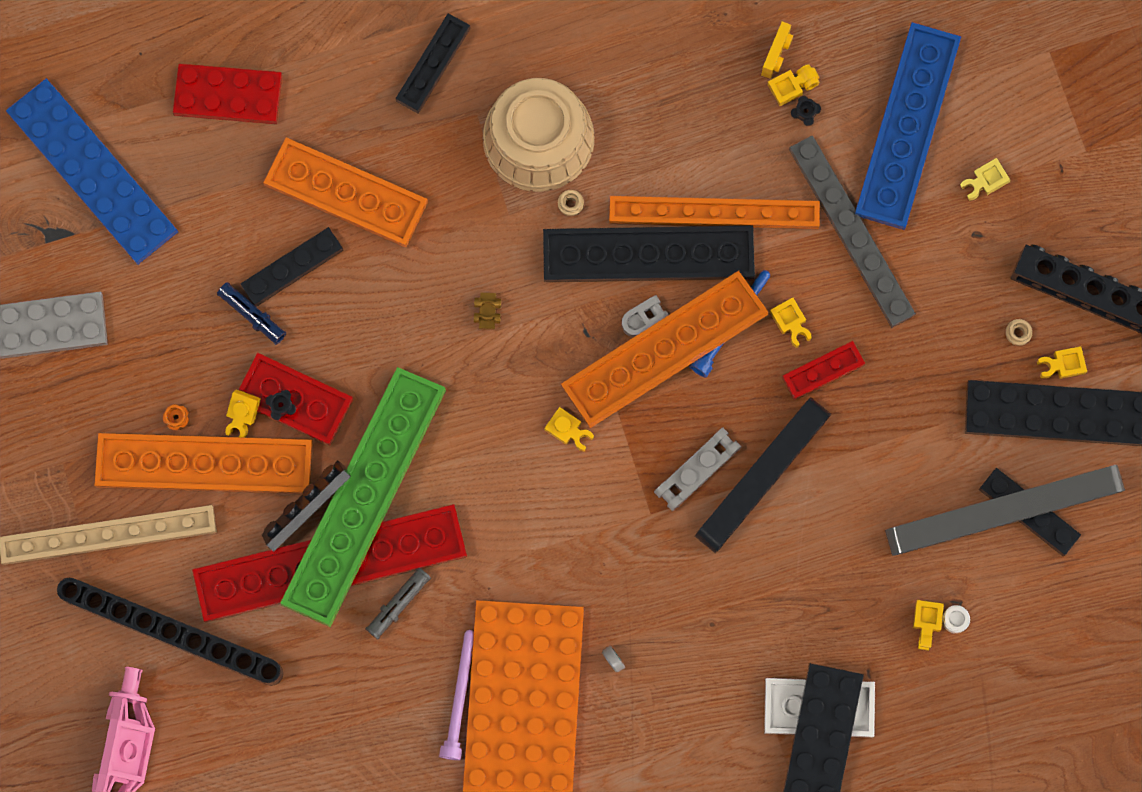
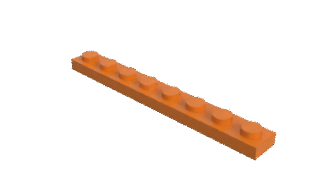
M610 196L609 224L819 229L820 201Z

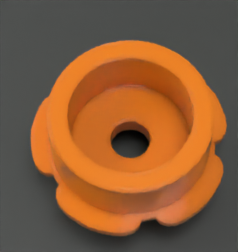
M177 404L170 405L163 414V422L171 430H178L180 427L184 428L189 421L187 417L189 414L188 410L184 406H178ZM175 415L179 416L177 420L174 419Z

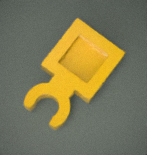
M794 298L770 310L769 313L782 335L790 331L791 343L795 348H798L800 345L796 339L798 335H804L807 341L811 340L810 331L801 326V324L806 322V318Z
M1081 346L1055 351V359L1041 357L1037 361V365L1046 364L1049 367V371L1040 374V378L1043 379L1051 377L1054 372H1058L1060 379L1087 373Z
M237 389L233 391L226 415L232 418L233 421L226 427V435L229 436L232 434L233 429L237 428L240 431L239 438L247 436L248 427L246 424L252 425L254 423L261 398Z
M560 407L544 428L546 432L567 445L570 439L573 440L576 448L583 452L586 450V447L580 443V439L582 437H588L590 440L594 439L592 432L578 429L581 425L580 420Z

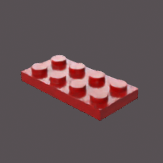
M178 64L173 115L277 125L282 72Z
M258 352L238 389L261 398L257 412L273 419L270 415L272 411L270 406L266 404V398L269 395L281 393L282 390H288L291 393V402L296 406V412L293 415H284L281 419L275 421L328 446L331 445L353 401L352 396ZM279 403L278 406L283 407V403Z

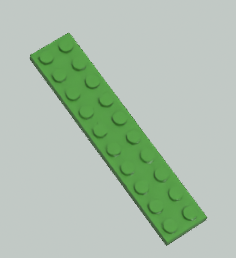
M397 367L347 467L351 477L335 492L280 603L281 606L331 627L446 392L444 386Z

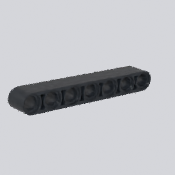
M810 397L694 537L716 554L825 424L831 413Z

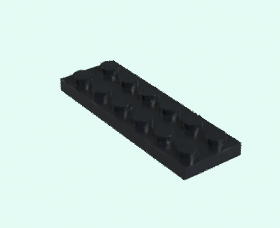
M809 663L783 792L841 791L864 674Z

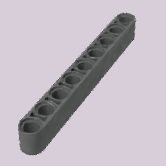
M1112 465L886 529L885 533L891 554L896 556L1125 491L1118 465Z

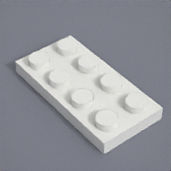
M765 679L764 734L795 735L805 679ZM862 682L851 737L873 738L875 682Z

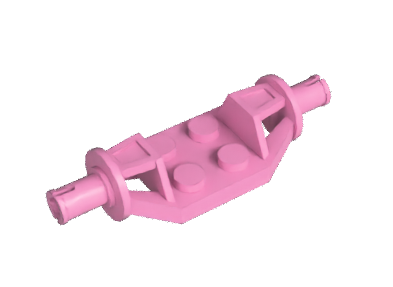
M125 667L121 691L109 692V696L112 699L106 719L110 720L100 771L99 774H94L92 792H110L114 782L123 783L118 792H135L144 783L155 727L145 705L147 698L140 697L137 694L143 671L141 669ZM127 702L133 703L136 720L128 718Z

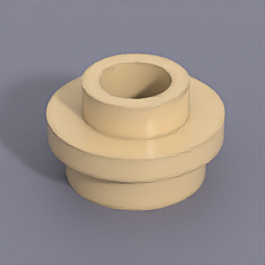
M575 190L564 191L558 198V208L564 215L575 216L583 209V197ZM568 200L575 201L576 205L574 207H568L566 205V202Z
M1013 320L1006 327V337L1013 345H1025L1032 337V327L1025 320ZM1020 329L1023 332V336L1017 337L1014 334V330Z

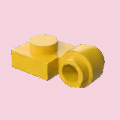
M810 65L801 67L796 72L797 77H794L792 71L789 70L768 81V87L779 106L802 96L803 91L801 87H805L808 91L819 85L818 79L820 77L814 67L811 68Z

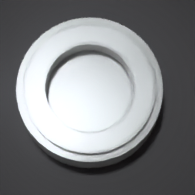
M951 606L945 610L942 616L944 628L951 633L963 632L970 623V615L962 606Z

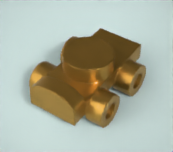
M480 292V297H475L474 308H480V313H474V323H479V330H495V324H500L501 314L496 313V308L501 309V298H496V293Z

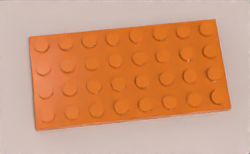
M476 600L463 792H573L584 607Z

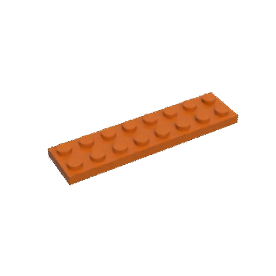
M737 271L561 383V386L589 428H592L767 316L768 310L741 273Z
M98 433L95 487L302 494L311 481L312 440Z

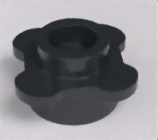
M801 96L798 99L796 108L791 110V117L800 119L805 126H811L814 123L816 114L821 112V106L812 99Z
M282 390L281 393L269 395L266 398V404L270 406L272 411L270 415L274 420H279L287 414L293 415L296 412V406L292 404L290 399L291 393L288 390ZM279 403H283V407H279Z

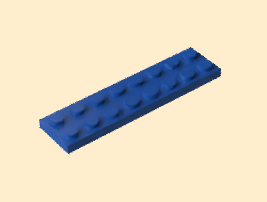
M911 22L855 214L861 218L905 230L961 36Z
M47 78L6 110L9 116L137 265L178 233L174 225Z

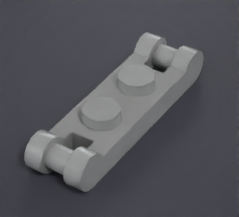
M721 428L654 491L659 498L663 497L668 503L667 507L672 512L742 447L737 441L733 442L727 436L729 433L724 428ZM719 443L726 449L722 454L715 449ZM674 485L681 491L677 496L670 491Z

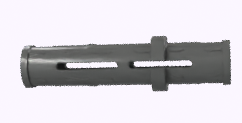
M418 568L388 604L381 606V612L365 629L378 640L392 622L396 623L399 620L398 615L414 599L431 577L421 568Z

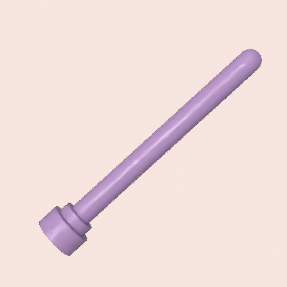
M467 630L464 634L447 741H444V746H441L439 757L444 759L461 760L462 749L458 739L473 652V630Z

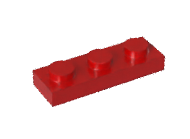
M851 341L782 375V379L795 401L863 367L865 362L855 343Z

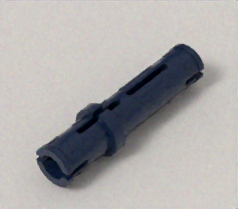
M226 282L218 290L217 295L253 325L252 328L255 331H261L275 345L284 339L287 334L286 331L276 325L270 319L271 316L268 313H262L247 298L234 289L230 283Z

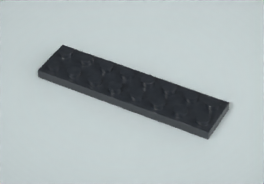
M753 226L543 229L544 282L724 280L737 271L741 273L744 279L755 278Z
M968 380L965 434L1142 446V392Z

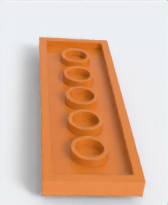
M287 137L263 182L264 186L405 248L428 203L427 198Z

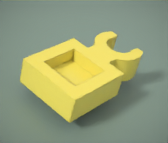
M995 158L974 171L976 179H966L960 186L962 189L968 186L974 188V191L967 195L969 201L979 196L981 190L984 189L987 195L1008 184L1010 179L998 159Z

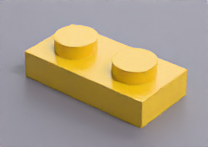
M781 22L763 65L761 76L771 79L774 71L779 72L784 60L783 57H780L783 48L789 49L794 36L790 34V24Z

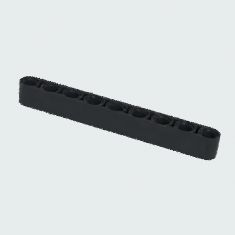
M69 577L61 580L57 586L58 596L69 605L250 679L273 686L280 683L283 678L282 667L271 658L92 585ZM71 585H76L78 589L76 595L72 598H67L66 589ZM101 595V605L97 608H91L90 601L92 597ZM120 605H126V615L122 618H116V608ZM145 615H150L152 617L150 626L141 628L139 625L140 619ZM175 625L177 628L175 636L169 639L165 638L164 630L166 627ZM195 635L201 636V645L195 649L190 648V638ZM224 645L227 649L226 655L221 659H216L213 654L214 649L217 646ZM245 655L250 656L252 660L251 665L247 669H240L238 665L239 659ZM267 666H275L277 669L275 677L265 679L263 676L264 669Z

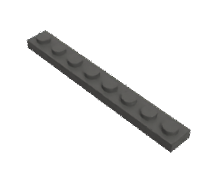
M813 135L789 148L790 153L817 200L820 201L821 207L891 328L914 317L916 313L860 216L855 214L856 209Z

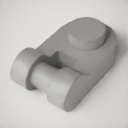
M657 295L624 314L622 329L626 335L635 337L669 315L659 305L661 301ZM651 310L655 317L649 320L645 312Z

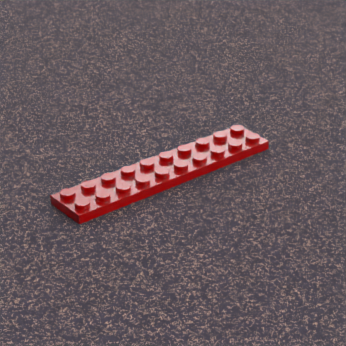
M452 504L382 522L351 586L414 571L418 568L422 569L466 558L467 553L455 505ZM311 540L280 547L274 552L268 550L192 569L204 622L207 623L279 605Z

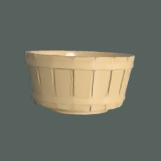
M531 78L511 85L494 103L485 121L483 147L492 169L510 185L513 184L514 187L522 190H533V192L550 191L549 189L561 188L568 184V182L573 181L579 176L582 169H585L594 148V128L586 107L568 87L551 79Z

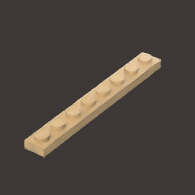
M209 505L0 537L1 564L8 565L217 533L214 507Z

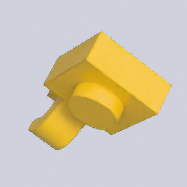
M921 600L915 602L913 628L921 629L918 649L929 651L932 644L933 631H941L944 604Z

